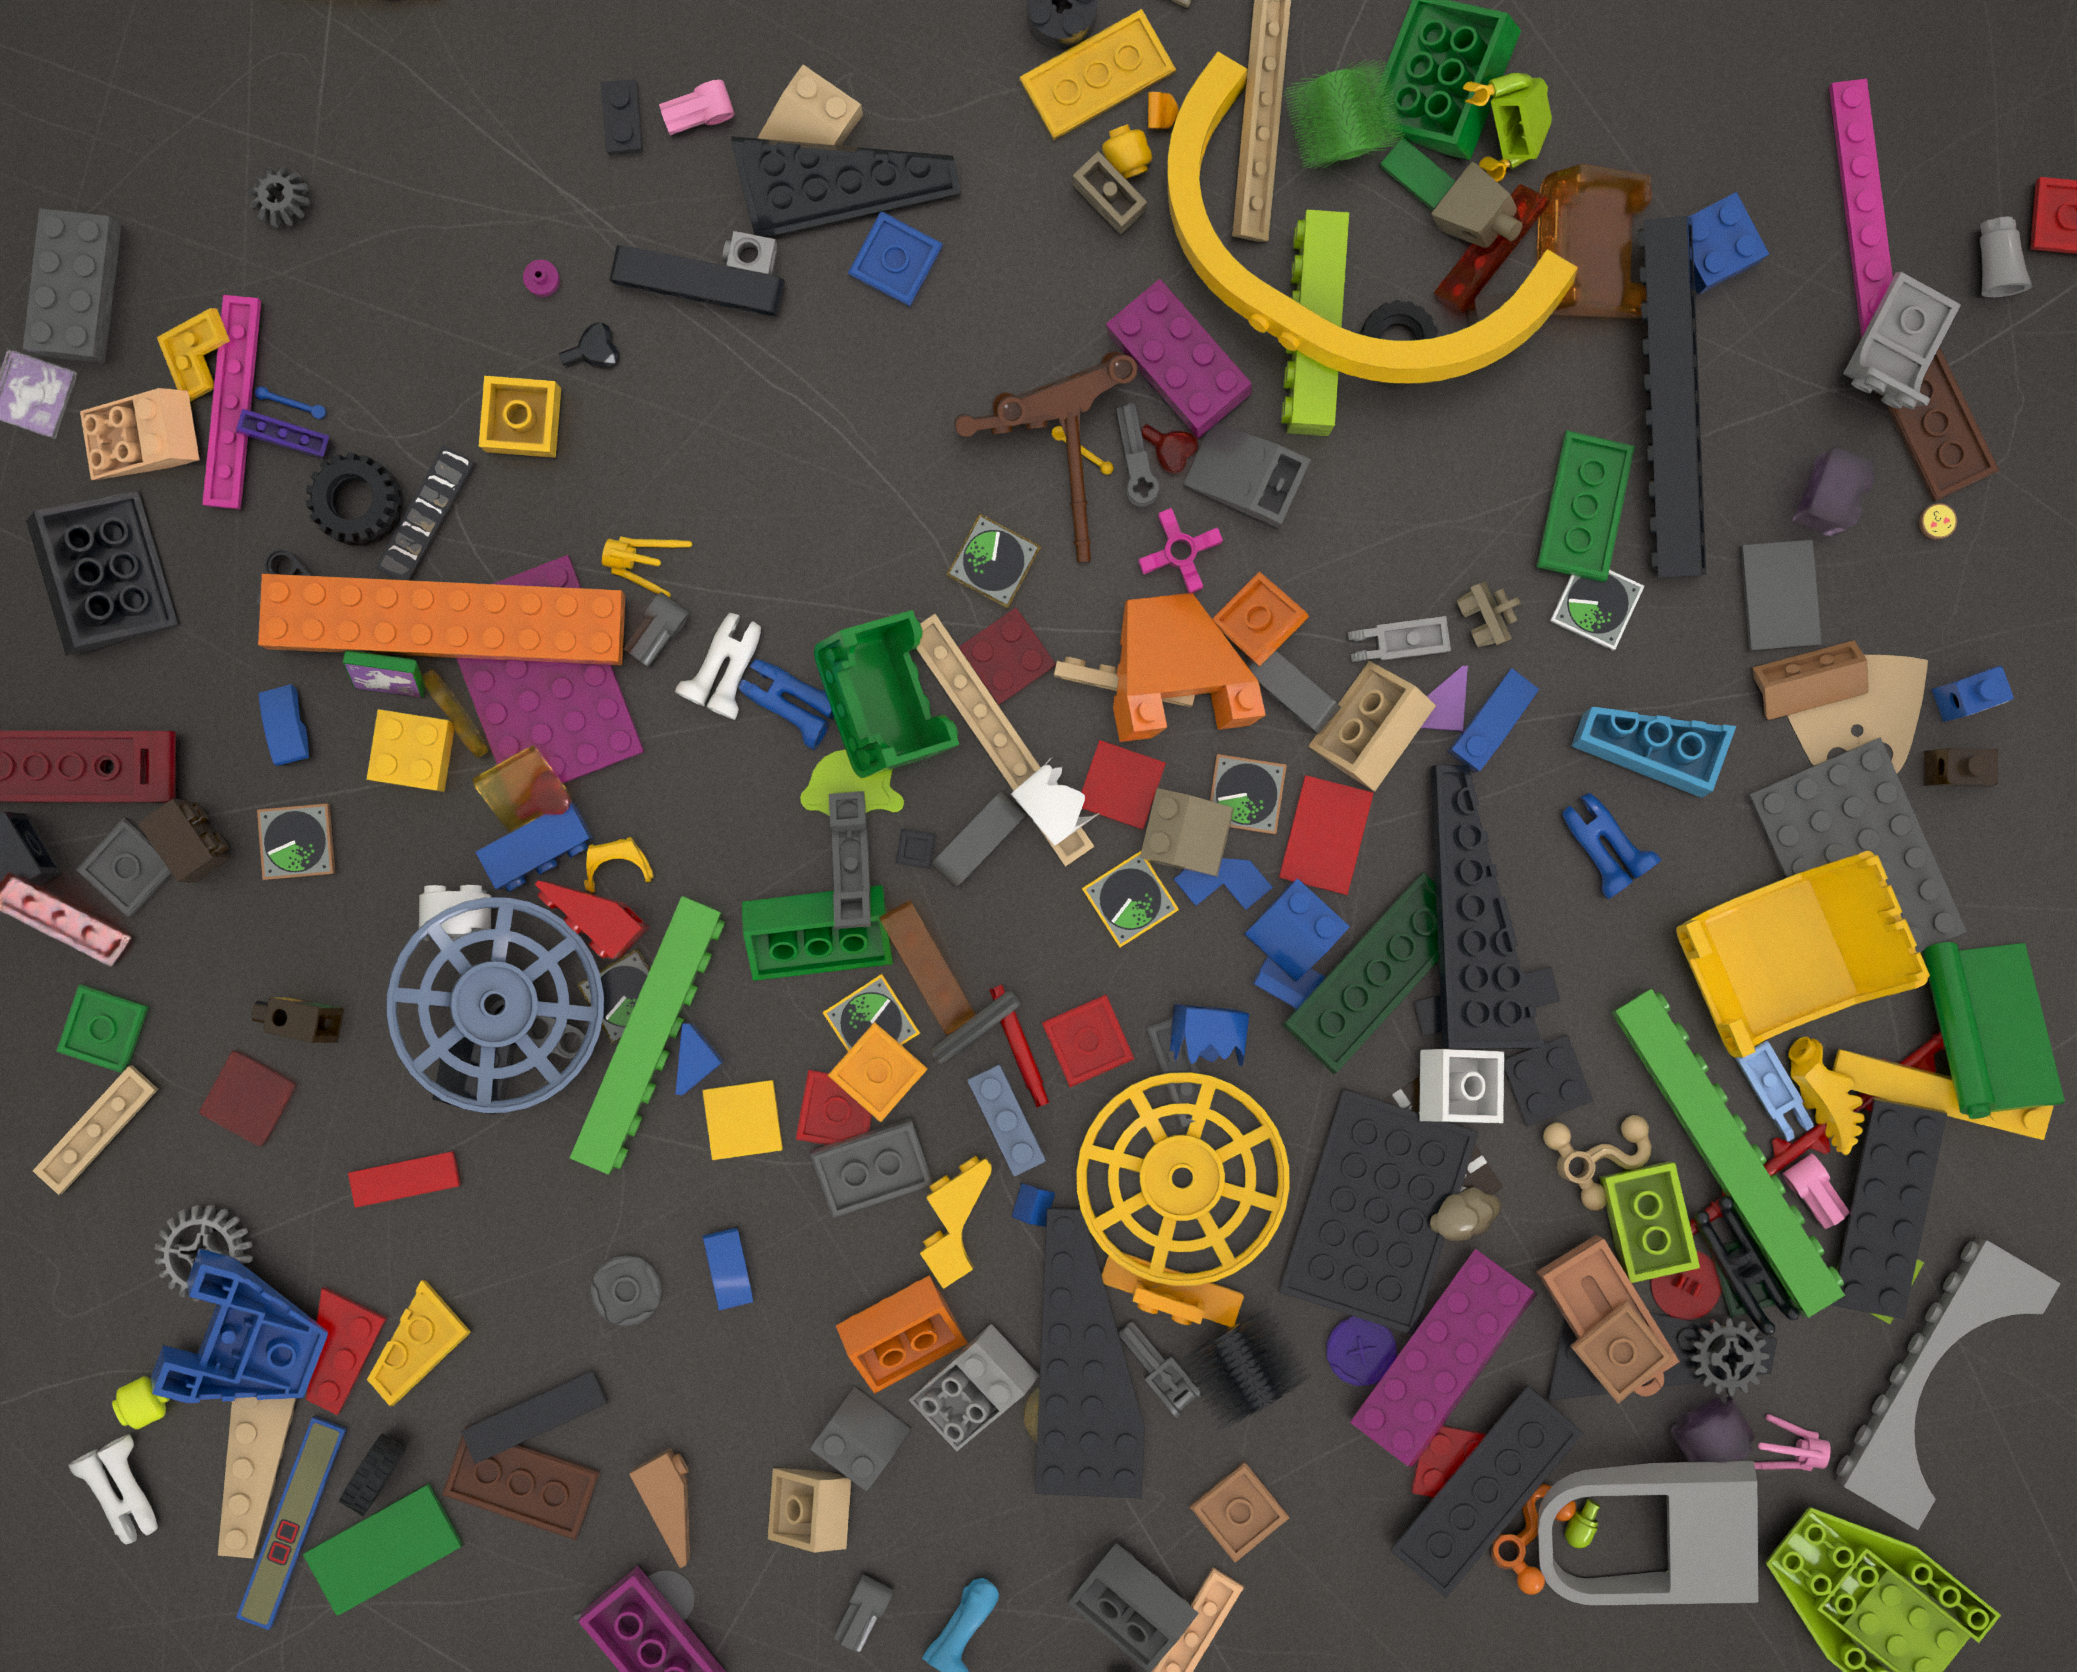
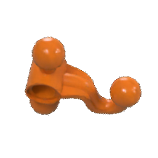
M1544 1483L1539 1486L1522 1507L1526 1523L1525 1528L1516 1536L1500 1533L1492 1543L1490 1550L1491 1559L1494 1564L1502 1569H1513L1518 1575L1517 1585L1519 1589L1528 1595H1535L1541 1592L1545 1585V1578L1541 1570L1528 1566L1523 1560L1526 1553L1525 1547L1538 1535V1513L1535 1503L1537 1499L1544 1498L1552 1487ZM1573 1500L1566 1504L1557 1513L1555 1520L1563 1522L1572 1519L1577 1509L1575 1501ZM1509 1542L1515 1546L1517 1556L1514 1561L1508 1562L1500 1557L1498 1549L1501 1543Z

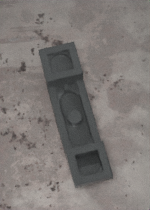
M860 791L829 794L834 877L835 929L870 927L871 888L865 793Z

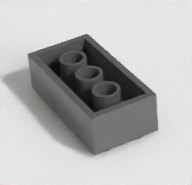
M39 208L23 341L24 350L41 357L105 363L121 224L110 216Z

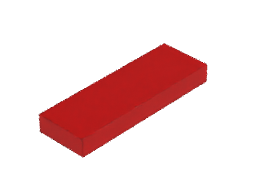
M454 1151L348 1173L355 1208L461 1186Z

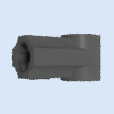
M660 592L645 611L643 622L623 649L649 667L670 637L674 638L682 629L690 616V612L663 592Z
M862 1574L848 1603L850 1605L842 1617L833 1639L850 1650L861 1652L877 1618L880 1619L887 1608L894 1590Z

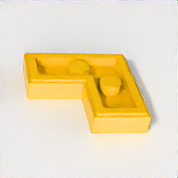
M209 308L157 337L177 390L188 391L190 402L214 390V381L204 355L230 342L218 309Z

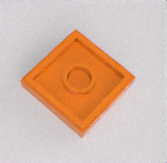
M1259 571L1212 620L1227 639L1260 667L1309 616L1304 609Z

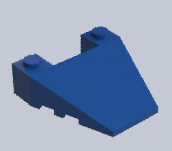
M199 1248L187 1280L189 1297L215 1303L216 1307L198 1354L165 1345L162 1346L151 1375L152 1394L185 1403H200V1400L222 1399V1402L235 1401V1398L256 1397L257 1400L304 1398L328 1331L235 1258Z

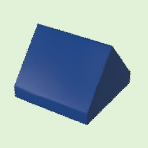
M1021 1183L1012 1217L1028 1224L1046 1227L1047 1208H1051L1055 1192Z

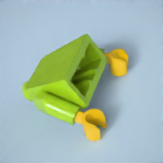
M1510 73L1490 80L1489 85L1472 81L1467 82L1463 89L1471 92L1475 91V94L1471 99L1465 100V102L1484 106L1489 101L1490 95L1493 96L1491 105L1503 158L1498 161L1490 156H1486L1480 161L1479 167L1486 170L1488 175L1496 182H1499L1504 178L1506 168L1513 169L1529 159H1537L1552 122L1547 96L1548 87L1542 78H1532L1527 73Z

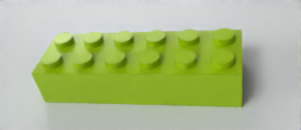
M1306 210L1303 220H1297V226L1294 228L1293 249H1299V255H1295L1294 262H1292L1290 282L1297 284L1296 290L1292 291V297L1290 298L1325 320L1342 327L1349 212ZM1286 348V353L1292 354V360L1287 362V367L1284 370L1283 388L1289 389V397L1285 396V402L1282 403L1281 423L1287 424V433L1329 436L1335 426L1338 371L1324 366L1298 350L1291 351Z

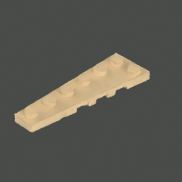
M256 1397L235 1398V1401H232L218 1556L252 1559L257 1556L269 1510V1501L276 1483L277 1470L284 1453L288 1428L294 1414L293 1409L296 1398L257 1400Z

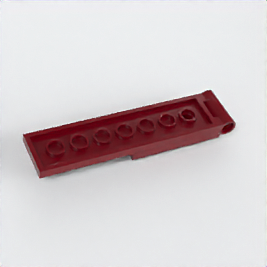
M0 731V802L167 803L171 799H175V731ZM109 761H112L114 764V769L111 773L106 771V765Z

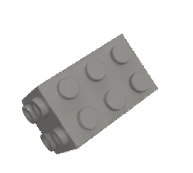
M1896 272L1843 374L1853 379L1851 384L1855 388L1866 393H1871L1873 390L1883 396L1881 401L1893 408L1900 410L1902 406L1909 409H1914L1915 406H1927L1930 398L1920 393L1921 384L1961 304L1903 272Z

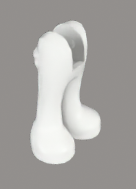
M729 613L718 628L697 675L692 680L680 681L675 689V693L704 707L724 659L729 657L730 662L726 672L706 707L715 713L735 720L739 710L735 701L736 691L742 675L756 650L761 634V626L752 621L744 633L742 641L739 642L733 639L732 636L736 631L740 615Z
M130 1434L110 1442L99 1451L98 1449L93 1450L68 1465L73 1475L84 1479L99 1500L115 1535H118L125 1545L137 1540L135 1527L128 1514H133L140 1530L145 1535H150L158 1528L152 1507L138 1486L128 1465L127 1457L134 1447V1441ZM103 1464L119 1488L123 1500L118 1498L111 1487L106 1472L103 1469Z

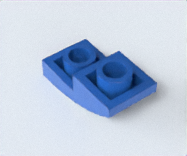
M292 684L258 693L264 732L273 764L280 766L309 758L306 725L300 721L297 689Z
M733 1228L702 1236L718 1309L723 1310L752 1303L753 1297L738 1229Z

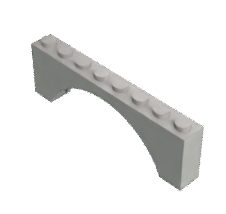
M1976 1237L1974 1242L1970 1241L1964 1247L1961 1253L1962 1263L1956 1272H1951L1946 1278L1943 1285L1944 1294L1939 1302L1933 1303L1925 1316L1927 1323L1922 1332L1916 1333L1912 1337L1907 1348L1909 1351L1908 1356L1903 1364L1899 1363L1894 1368L1890 1376V1382H1892L1885 1395L1881 1394L1876 1399L1872 1407L1874 1414L1868 1425H1863L1858 1430L1854 1439L1856 1445L1850 1456L1846 1455L1840 1461L1836 1470L1838 1474L1836 1482L1916 1530L1920 1528L1936 1500L1921 1473L1916 1454L1914 1432L1919 1398L1931 1371L1939 1359L1956 1341L1982 1324L2016 1314H2043L2061 1284L1988 1240Z

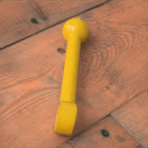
M1062 426L1054 427L1052 429V437L1057 441L1063 440L1066 443V436ZM1081 445V454L1098 465L1103 474L1109 475L1113 472L1114 466L1111 462L1101 460Z

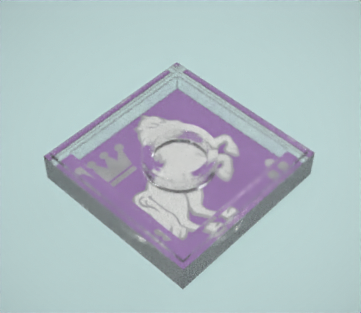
M8 349L0 370V421L55 439L78 373Z

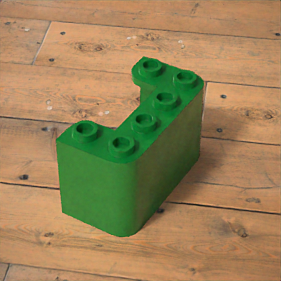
M913 610L840 630L817 643L814 649L816 666L853 771L860 778H866L924 760L959 745L957 728L954 722L945 715L931 717L929 700L923 694L918 680V668L909 654V651L919 646L923 635L921 624L916 619Z

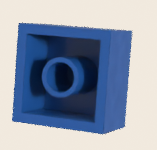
M1737 192L1689 216L1693 222L1695 290L1698 295L1759 264L1769 255Z

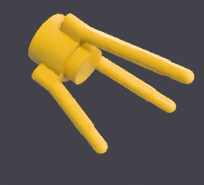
M620 536L619 541L608 539L603 549L602 565L611 567V574L622 576L654 593L659 594L663 592L670 597V592L626 570V568L631 569L634 562L654 566L661 564L659 559L636 554V548L632 547L689 548L692 546V542L684 540L630 539Z

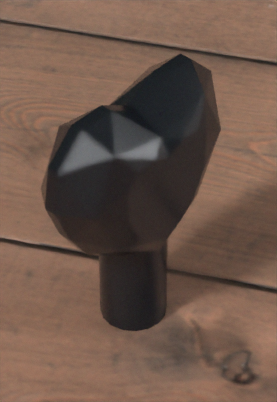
M602 322L591 324L581 335L577 347L559 353L563 366L582 359L590 365L597 367H610L617 362L619 353L617 347L611 343L612 333L610 327Z

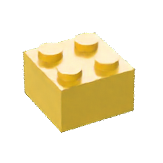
M484 376L479 447L487 453L556 458L561 387L556 381Z
M378 709L366 780L445 792L455 722Z

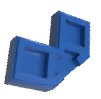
M1222 858L1218 877L1183 870L1173 879L1195 906L1223 884L1240 905L1247 910L1273 888L1250 860Z

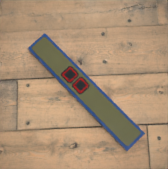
M317 1416L311 1418L236 1618L267 1630L272 1628L347 1431L346 1427Z

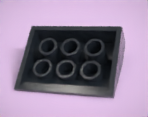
M138 490L36 510L27 519L26 523L66 656L100 649L178 625Z

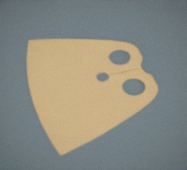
M1864 655L1867 659L1869 691L1867 694L1787 715L1813 766L1826 761L1829 751L1833 748L1840 747L1849 751L1881 737L1882 742L1892 748L1893 757L1891 762L1896 773H1898L1907 759L1916 730L1923 700L1928 660L1894 655ZM1858 724L1863 727V734L1856 737L1852 735L1851 728L1853 725Z

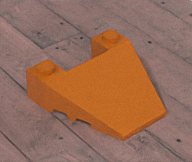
M1193 593L1132 599L1125 602L1120 642L1122 652L1117 668V677H1119L1117 695L1114 696L1113 703L1120 742L1153 738L1165 730L1167 723L1162 699L1210 693L1218 730L1251 726L1265 716L1259 681Z

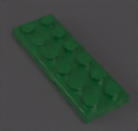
M1424 872L1419 874L1282 1024L1332 1074L1337 1073L1439 961L1435 883Z

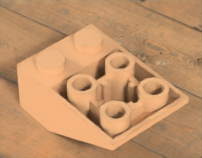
M157 388L80 411L91 480L173 468L199 460L188 391Z

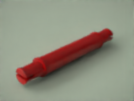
M1003 984L989 989L993 1001L1005 993ZM1013 1011L1002 1019L1000 1023L1025 1082L1026 1089L1029 1088L1036 1105L1035 1107L1038 1108L1050 1103L1042 1085L1044 1081L1038 1071L1016 1013Z

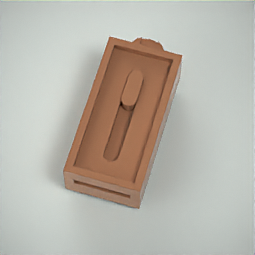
M1596 1234L1536 1271L1577 1339L1625 1300L1628 1301L1674 1357L1635 1389L1634 1392L1641 1396H1650L1662 1388L1664 1384L1663 1372L1680 1361L1604 1238Z

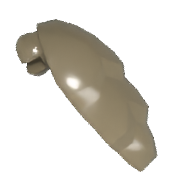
M1475 1187L1469 1188L1447 1197L1439 1212L1431 1217L1430 1226L1434 1232L1440 1233L1445 1239L1450 1241L1470 1240L1475 1235L1489 1231L1491 1223L1501 1212L1502 1203L1498 1197L1492 1194L1484 1193Z

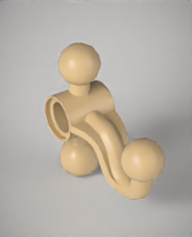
M1639 1115L1629 1116L1623 1121L1621 1126L1623 1137L1631 1143H1636L1638 1147L1637 1153L1632 1156L1627 1155L1611 1144H1600L1586 1152L1574 1150L1570 1144V1130L1565 1124L1555 1122L1546 1127L1543 1134L1545 1144L1550 1149L1558 1150L1560 1153L1557 1161V1171L1563 1179L1579 1184L1582 1189L1581 1201L1587 1209L1598 1211L1607 1205V1197L1603 1185L1594 1183L1592 1180L1597 1161L1602 1158H1608L1624 1169L1633 1170L1642 1167L1649 1160L1652 1145L1648 1137L1649 1126L1643 1117ZM1575 1157H1579L1583 1162V1170L1577 1176H1573L1569 1171V1163Z

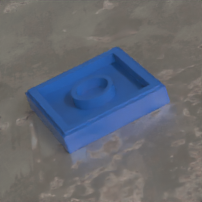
M880 211L849 269L848 275L911 307L937 259L943 243Z

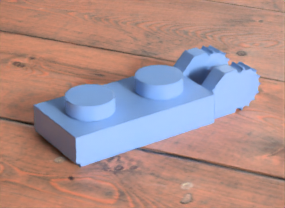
M1765 1040L1754 1047L1756 1052L1743 1058H1735L1769 1118L1773 1119L1783 1138L1789 1142L1795 1137L1791 1126L1783 1116L1787 1111L1793 1110L1798 1123L1806 1131L1814 1126L1802 1105L1804 1101L1770 1043Z

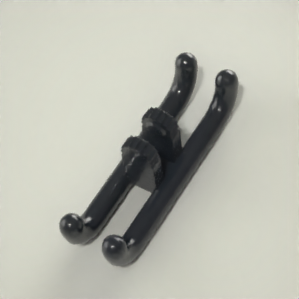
M1723 1196L1718 1200V1207L1741 1247L1728 1254L1709 1221V1214L1705 1211L1700 1210L1695 1213V1225L1754 1324L1763 1334L1772 1335L1776 1327L1765 1315L1748 1285L1752 1286L1762 1281L1778 1309L1791 1321L1799 1318V1309L1792 1304L1737 1214L1733 1206V1199L1729 1196Z

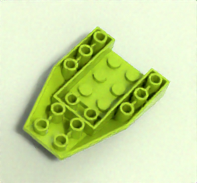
M1812 1507L1805 1511L1765 1562L1825 1657L1843 1672H1943L1970 1637L1980 1643L2001 1616L1916 1546Z

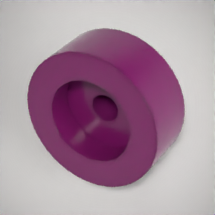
M540 259L532 261L526 266L523 273V281L526 288L533 295L547 297L558 289L560 275L552 263Z

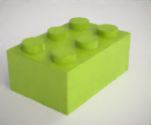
M1666 1161L1633 1170L1599 1176L1600 1184L1603 1185L1607 1197L1606 1210L1618 1261L1631 1283L1700 1268L1675 1162Z

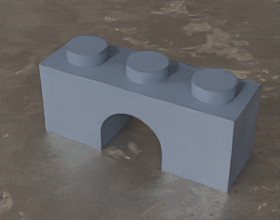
M999 1063L968 1078V1083L1013 1176L1015 1177L1046 1162V1157L1023 1114L1001 1064Z

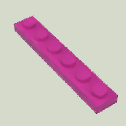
M223 295L221 320L230 342L218 347L202 504L206 507L241 510L248 436L236 433V428L242 409L251 411L261 312V300L259 298Z

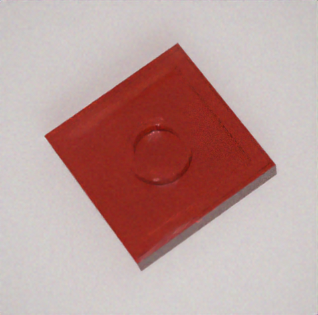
M234 1050L231 1052L198 1113L255 1145L262 1147L297 1084Z

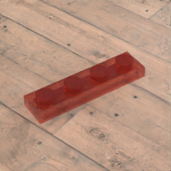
M1519 184L1511 194L1517 207L1513 217L1522 222V229L1519 235L1513 241L1498 235L1493 243L1486 248L1472 243L1433 293L1440 302L1464 313L1550 203L1545 195Z
M8 872L0 883L1 912L109 966L114 964L131 940L128 932L11 872Z

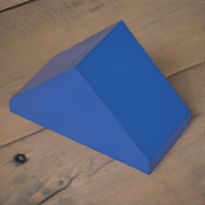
M682 1023L676 1095L686 1094L725 1062L693 1023Z

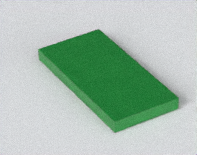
M1568 430L1565 431L1536 567L1604 583L1607 581L1635 448L1634 445Z
M430 1483L311 1548L303 1553V1556L336 1616H339L463 1546V1543Z

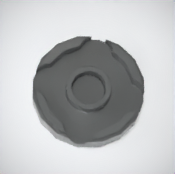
M630 1254L615 1256L602 1264L594 1275L590 1289L592 1303L599 1315L621 1326L636 1325L649 1318L660 1304L663 1291L661 1278L654 1266L644 1258Z

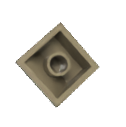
M1157 788L1140 857L1152 863L1218 877L1234 808L1195 796Z

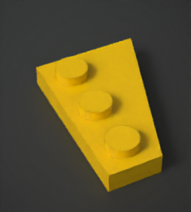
M421 1280L415 1297L410 1306L405 1309L392 1339L387 1342L367 1378L368 1382L389 1406H394L471 1333L426 1280Z

